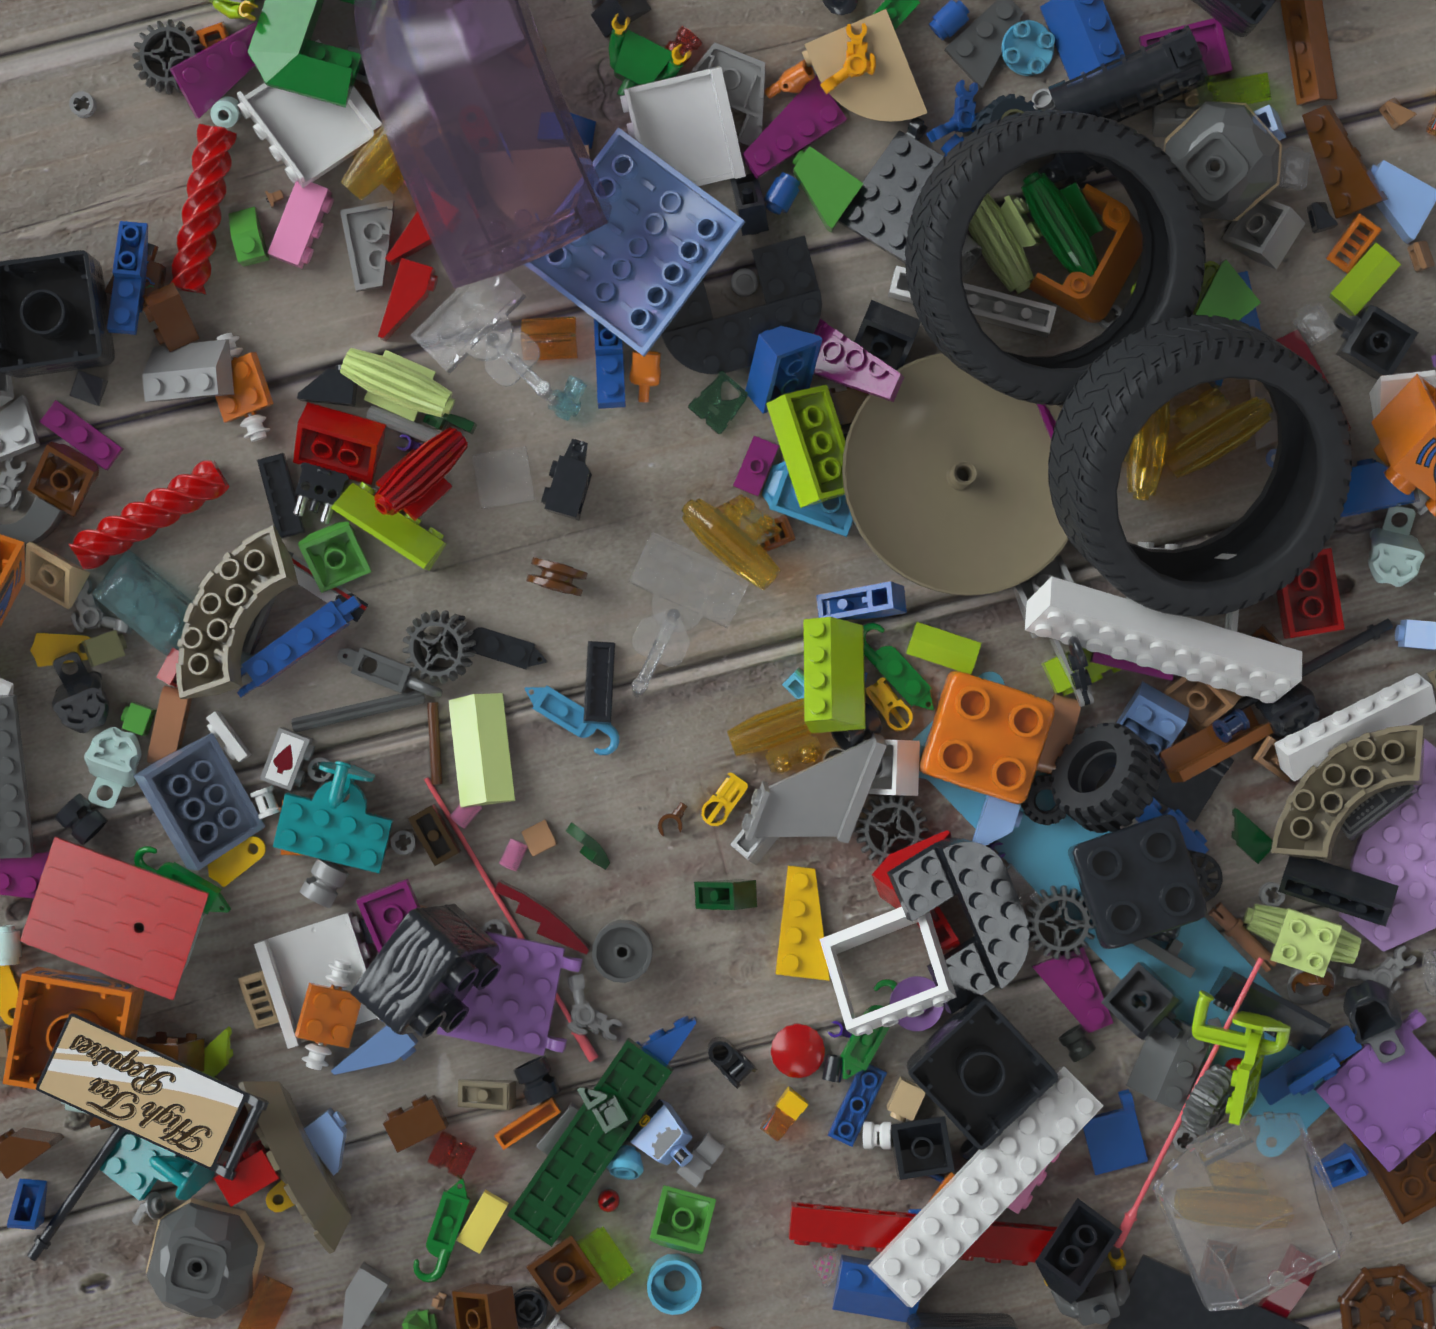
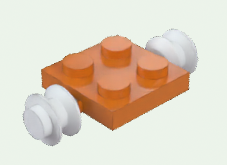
M232 333L220 335L216 338L217 340L229 339L234 395L215 396L224 423L231 422L245 416V419L240 424V427H246L248 431L244 438H250L251 442L267 437L266 432L270 431V428L263 426L262 422L266 419V416L256 415V411L274 403L257 353L250 352L238 357L243 351V348L237 347L235 343L239 336H233Z
M335 960L334 964H328L332 968V973L325 975V978L331 984V987L310 982L308 985L295 1036L315 1041V1043L305 1045V1048L309 1050V1055L302 1057V1060L306 1062V1067L322 1070V1066L327 1067L329 1065L324 1059L325 1055H331L332 1052L326 1044L349 1048L361 1002L350 993L351 991L342 989V987L351 985L352 982L347 977L349 973L355 972V970L350 968L351 964L345 961Z

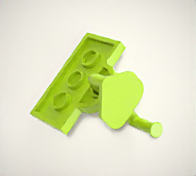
M1200 990L1192 1023L1193 1037L1200 1041L1245 1051L1244 1059H1242L1241 1064H1238L1237 1070L1233 1071L1231 1086L1235 1087L1232 1096L1228 1098L1225 1113L1230 1114L1228 1123L1240 1126L1256 1102L1264 1055L1280 1052L1287 1046L1291 1027L1271 1017L1244 1011L1237 1012L1233 1016L1232 1023L1246 1027L1245 1033L1205 1024L1210 1002L1214 1000V997L1208 992ZM1264 1031L1277 1032L1276 1040L1264 1039Z

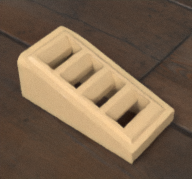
M260 970L239 977L238 981L255 1028L258 1029L278 1023L279 1020L263 971ZM261 980V986L250 989L249 983ZM265 990V996L253 999L252 994ZM269 1001V1006L256 1008L255 1004ZM272 1010L273 1016L260 1020L258 1014Z

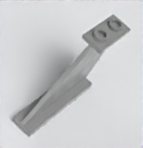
M873 733L870 739L771 786H768V782L762 781L760 789H755L752 795V810L750 814H745L742 822V829H744L746 840L752 841L753 837H837L838 841L849 843L887 747L884 737Z

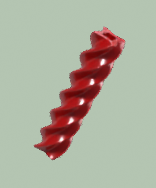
M199 124L197 128L198 145L192 155L193 172L187 182L188 199L182 209L183 226L177 235L178 253L172 262V275L174 279L171 283L173 282L180 291L207 295L204 284L208 281L212 272L211 263L208 258L213 254L217 246V240L213 231L219 226L222 219V213L218 204L224 199L227 192V186L223 177L232 166V159L228 150L235 144L237 139V133L228 131L225 127Z
M212 460L202 461L193 468L191 475H177L170 481L167 488L153 489L146 495L143 502L127 504L120 516H107L103 518L96 530H83L76 535L73 544H68L83 569L97 568L106 563L111 555L122 554L130 549L134 542L150 538L156 533L158 528L174 524L182 514L198 510L206 500H213L222 496L230 485L215 460L214 463Z

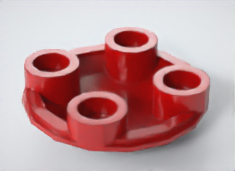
M793 1023L786 1026L777 1033L772 1041L771 1056L773 1063L780 1072L788 1077L803 1078L810 1076L819 1069L824 1061L825 1047L823 1039L816 1030L808 1025Z

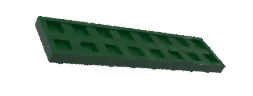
M628 1038L593 1090L617 1095L631 1120L605 1134L593 1111L588 1110L585 1103H583L507 1216L552 1247L674 1069Z

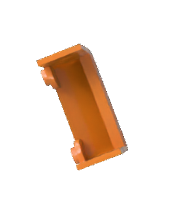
M1086 184L1082 192L1093 211L1102 215L1103 223L1109 229L1117 232L1092 277L1083 272L1069 274L1063 285L1038 272L1028 289L1087 322L1098 323L1109 313L1142 252V232L1139 222L1125 204Z

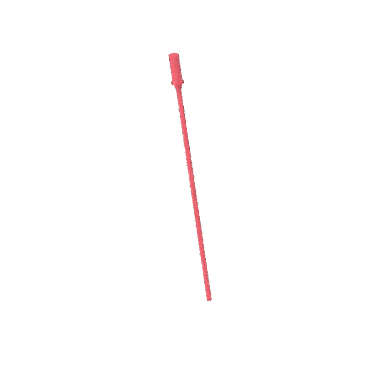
M429 777L425 778V783L517 937L525 939L498 893L494 892L495 887L458 825L451 819L449 810ZM557 993L555 1000L570 1023L572 1021L571 1014ZM571 1033L589 1062L599 1057L586 1035Z
M1258 958L1223 1028H1230L1233 1016L1238 1012L1264 961L1263 958ZM1214 1045L1195 1085L1200 1077L1204 1075L1205 1071L1209 1069L1221 1045ZM1183 1108L1133 1207L1124 1214L1125 1217L1119 1227L1123 1232L1114 1244L1117 1248H1122L1134 1222L1137 1221L1138 1208L1182 1123L1181 1115L1183 1114Z

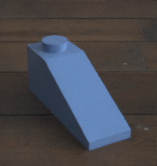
M386 1025L336 1065L331 1072L337 1075L392 1063L400 1057L404 1061L416 1051L413 1046L417 1044L418 1040L413 1033L399 1035Z

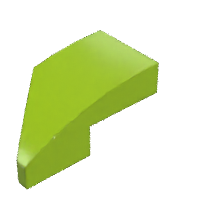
M230 1026L204 1049L203 1072L210 1076L216 1077L229 1064V1059L233 1056V1049H230V1035L232 1034Z

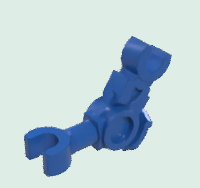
M965 80L957 82L955 91L958 97L955 98L954 114L949 119V122L939 125L926 133L931 143L953 131L956 133H965L970 130L974 132L971 126L976 121L974 118L979 113L975 114L976 102L973 101L974 95L978 92V84L976 82L969 85V92L964 88Z

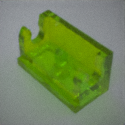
M1268 72L1208 82V90L1212 92V101L1235 102L1248 105L1272 100Z
M603 1226L601 1228L597 1227L577 1241L609 1290L634 1273V1270Z

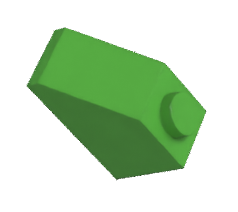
M251 207L229 213L230 233L238 263L246 267L270 260L256 208Z

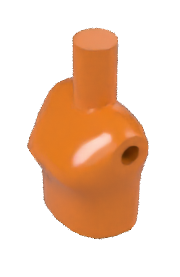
M804 59L795 66L785 70L777 82L764 90L765 94L771 99L781 91L800 93L805 84L815 78L812 66H807Z
M636 350L632 352L629 380L631 383L639 385L638 402H649L650 387L660 384V352L649 351L645 357Z

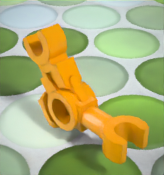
M862 23V32L859 35H854L851 32V24H847L846 34L851 39V42H847L846 60L841 70L820 84L826 94L849 77H860L865 73L871 76L874 74L876 68L875 56L873 53H870V61L867 60L865 54L868 42H862L867 33L865 23Z

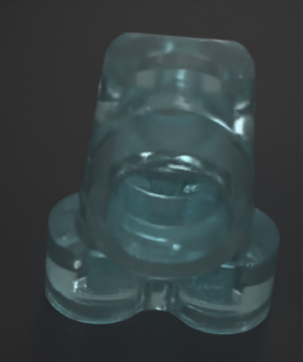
M569 375L564 391L555 389L552 393L548 409L555 411L559 418L569 421L570 417H575L580 410L581 402L579 399L583 396L587 384L583 383L581 379Z

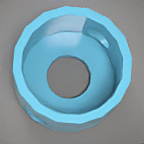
M677 1253L667 1254L653 1264L648 1275L647 1292L653 1306L659 1311L670 1315L683 1314L691 1310L699 1301L702 1291L701 1272L693 1260L688 1256ZM673 1270L680 1271L686 1281L683 1288L677 1291L668 1289L664 1283L666 1274Z

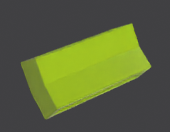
M1375 242L1330 293L1329 298L1338 304L1349 316H1356L1401 264Z
M916 622L906 654L960 672L972 674L982 643Z

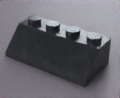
M1224 966L1209 992L1215 998L1213 1004L1225 1011H1228L1230 1007L1233 1008L1248 979ZM1252 982L1238 1010L1268 1016L1290 1026L1291 1030L1287 1044L1299 1051L1302 1046L1311 1050L1331 1026L1330 1023L1255 982ZM1264 1031L1276 1038L1277 1032Z

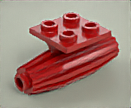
M449 427L423 443L418 449H412L376 482V485L380 488L374 495L376 509L384 515L390 514L391 516L404 510L414 521L419 519L452 488V485L444 477L451 471L468 448V442H466V438L455 428Z

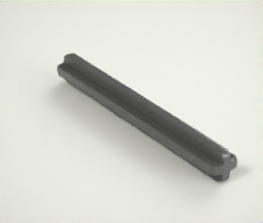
M414 690L296 717L291 720L294 732H301L424 704L425 694Z

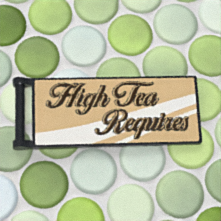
M75 1013L69 1014L36 1086V1090L214 1171L229 1180L235 1179L238 1163L262 1111H266L269 1104L267 1100L245 1092ZM245 1102L252 1105L248 1117L226 1165L219 1164L220 1156Z

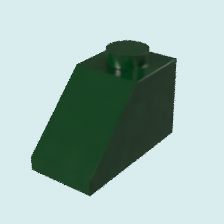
M733 879L694 882L696 909L740 910L757 907L756 880Z

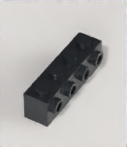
M1289 856L1278 892L1386 927L1399 886L1317 859Z

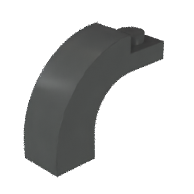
M36 497L29 511L22 519L12 524H0V534L24 542L25 547L29 542L37 544L54 532L66 512L46 500Z

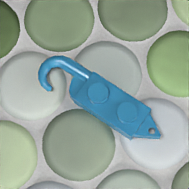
M548 685L545 688H524L534 706L532 709L581 738L589 737L596 729L607 734L611 740L610 745L606 749L595 748L594 752L596 754L609 755L617 749L620 743V736L613 725L583 723L584 707ZM531 689L534 690V694L532 695L529 693V690Z

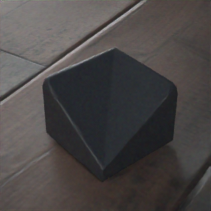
M1314 202L1307 207L1308 218L1314 234L1333 229L1338 225V222L1329 214L1325 202Z
M78 370L70 396L100 406L108 380Z

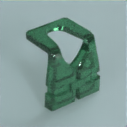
M720 371L717 378L700 393V396L693 399L688 405V409L700 419H706V424L720 435L727 428L728 422L732 421L738 410L747 400L748 393L726 373ZM722 383H730L738 391L739 397L732 400H722Z

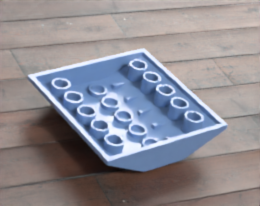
M618 127L520 259V262L645 357L745 221Z

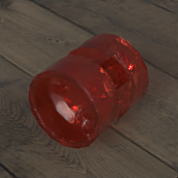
M443 1130L427 1163L439 1169L446 1167L447 1173L462 1179L477 1147L466 1141L458 1143L456 1136Z

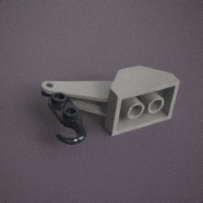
M1061 555L1056 556L1042 571L1027 581L1013 587L1024 622L1026 620L1027 601L1051 576L1074 583ZM1029 632L1032 638L1039 637L1035 633ZM1070 637L1068 641L1070 654L1066 656L1059 640L1049 638L1074 690L1079 706L1084 707L1093 704L1094 698L1089 686L1092 685L1088 670L1085 669L1088 666V662L1078 637Z

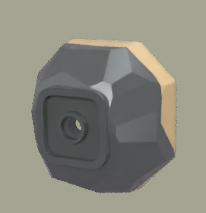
M1206 101L1165 138L1164 152L1171 158L1170 161L1179 168L1184 175V180L1189 184L1195 196L1194 200L1197 202L1201 219L1238 221L1280 183L1282 144L1246 103ZM1212 161L1220 163L1218 171L1211 168Z
M191 1198L158 1219L146 1275L156 1295L165 1307L195 1317L216 1319L253 1297L265 1242L245 1210ZM194 1262L201 1263L202 1270H196L193 1266Z

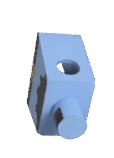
M661 1099L652 1106L626 1138L647 1155L664 1165L670 1164L674 1159L681 1167H684L693 1158V1155L685 1148L692 1139L691 1133L674 1108L668 1102Z

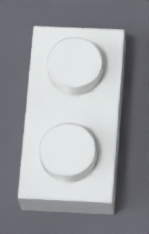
M214 711L206 717L210 723L207 725L208 729L214 734L215 738L220 737L226 744L223 748L232 760L237 759L238 762H241L252 755L220 711Z

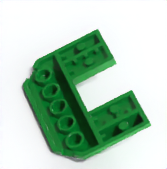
M265 0L248 49V54L259 70L265 84L346 108L362 61V54L311 40L324 0ZM339 0L379 11L382 0Z

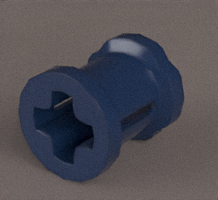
M1236 708L1223 720L1217 719L1214 721L1212 726L1217 737L1227 743L1239 731L1249 729L1250 723L1245 713Z

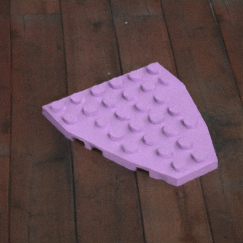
M1424 739L1422 785H1413L1418 792L1361 834L1351 858V871L1399 886L1386 927L1348 914L1339 913L1341 919L1383 952L1436 928V748L1426 739Z

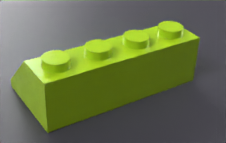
M827 384L787 393L766 403L800 508L845 495L842 466L846 441Z
M363 482L359 486L352 483L333 504L331 509L425 570L430 571L447 543L442 541L443 534L432 527L427 531L419 526L420 519L414 521L407 513L405 516L400 512L393 516L380 513L375 507L376 501L373 494L376 490Z
M833 617L803 619L804 719L811 733L866 729L863 625Z

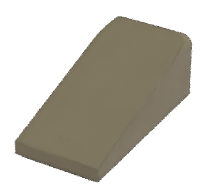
M459 1079L458 1107L495 1110L514 1109L516 1107V1081Z

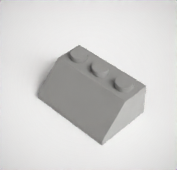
M229 339L189 343L172 352H169L167 346L153 347L142 374L145 402L234 395Z

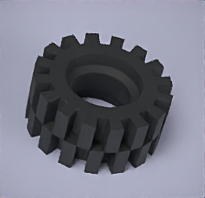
M1041 775L1034 778L1027 799L1021 803L1025 815L1032 821L1043 825L1059 823L1061 819L1067 816L1057 805L1048 811H1043L1036 805L1037 794L1045 789L1051 790V783L1054 781L1051 780L1049 775Z

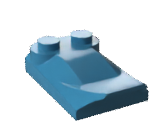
M785 461L772 465L762 492V496L767 501L770 510L828 530L834 534L844 537L848 536L853 519L845 495L800 508Z

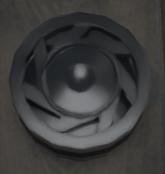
M525 1286L518 1289L514 1293L518 1326L531 1329L539 1326L544 1321L548 1310V1301L545 1294L534 1286Z

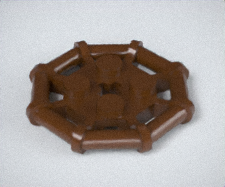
M1398 1263L1397 1266L1368 1269L1366 1267L1361 1268L1360 1274L1342 1296L1339 1295L1337 1299L1340 1303L1342 1329H1412L1414 1325L1420 1326L1421 1329H1436L1432 1298L1434 1291L1431 1286L1425 1285L1409 1272L1404 1264ZM1393 1277L1391 1284L1375 1285L1373 1279ZM1401 1280L1417 1292L1410 1296L1399 1288ZM1367 1283L1369 1286L1368 1293L1359 1301L1355 1300V1296ZM1422 1300L1424 1320L1416 1318L1414 1303ZM1351 1306L1358 1308L1359 1323L1354 1326L1352 1323ZM1385 1306H1389V1309L1394 1311L1390 1319L1387 1320L1384 1316H1380V1312L1384 1311Z

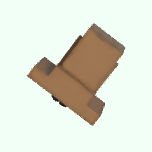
M281 190L273 193L265 191L266 200L270 203L271 208H274L275 202L284 199Z
M439 1292L433 1298L431 1306L443 1311L447 1294Z

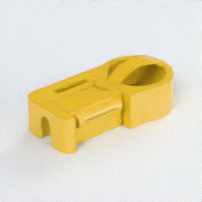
M882 677L875 684L866 688V694L886 720L889 728L897 732L904 731L912 723V712L901 699L898 700L890 686L884 683L886 678ZM901 707L908 712L910 719L908 724H906L895 708ZM890 712L893 714V716L896 718V720L899 722L902 728H897L896 726L891 724L889 720Z
M732 772L728 773L730 778H726L717 790V796L713 794L702 807V818L711 826L722 825L727 820L728 815L748 788V784ZM719 802L710 816L706 818V807L710 803ZM724 806V817L717 823H712L716 815Z

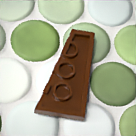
M1324 105L1302 115L1336 219L1388 199L1374 182L1376 179L1371 170H1367L1363 164L1358 149L1352 146L1347 137V131L1331 105Z

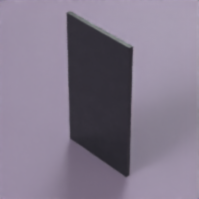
M1144 1254L1129 1282L1130 1295L1124 1305L1120 1306V1316L1112 1318L1107 1329H1309L1307 1326Z

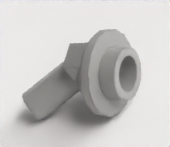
M158 1192L148 1194L145 1202L140 1204L132 1219L135 1225L141 1226L147 1214L151 1219L162 1217L166 1204L161 1194Z

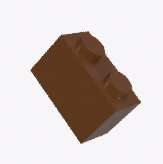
M173 282L143 295L147 306L143 307V311L149 323L155 321L157 328L153 332L159 344L165 343L169 352L200 339Z
M426 1094L411 1101L413 1106L405 1110L402 1107H398L387 1113L388 1118L383 1122V1125L397 1153L448 1127L449 1123L435 1095L429 1098Z

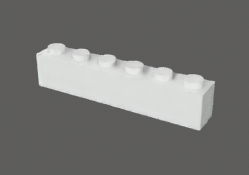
M896 266L888 297L913 303L909 293L906 268ZM963 283L969 307L976 320L1045 338L1050 334L1057 307Z
M1415 673L1275 742L1274 745L1280 769L1293 781L1302 778L1313 765L1317 768L1329 756L1328 753L1343 743H1347L1367 732L1370 733L1386 729L1387 727L1410 725L1436 712L1432 685L1418 673Z

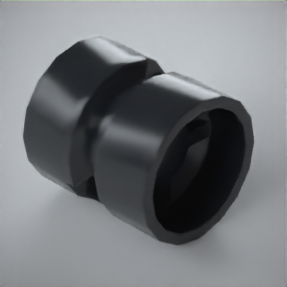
M865 703L866 729L831 732L832 737L841 749L847 750L862 743L864 740L870 739L873 733L880 734L882 730L880 717L871 705Z
M80 793L58 812L55 820L65 829L71 828V835L81 845H85L105 826L108 819L98 810H91V803Z
M546 1055L530 1060L513 1070L518 1083L525 1086L523 1094L529 1106L542 1102L561 1091L555 1076H550L549 1074L551 1067Z

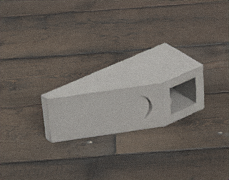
M365 1262L362 1263L346 1289L342 1329H361L363 1325L369 1327L377 1314L373 1310L378 1301L383 1304L391 1291L387 1287L391 1279Z

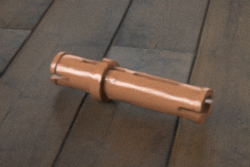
M1221 902L1215 905L1216 909L1213 907L1209 911L1208 915L1225 930L1224 933L1228 937H1232L1256 962L1259 957L1264 959L1261 967L1265 972L1271 970V965L1273 967L1276 966L1278 962L1270 960L1271 953L1243 926V921L1240 918L1236 919Z

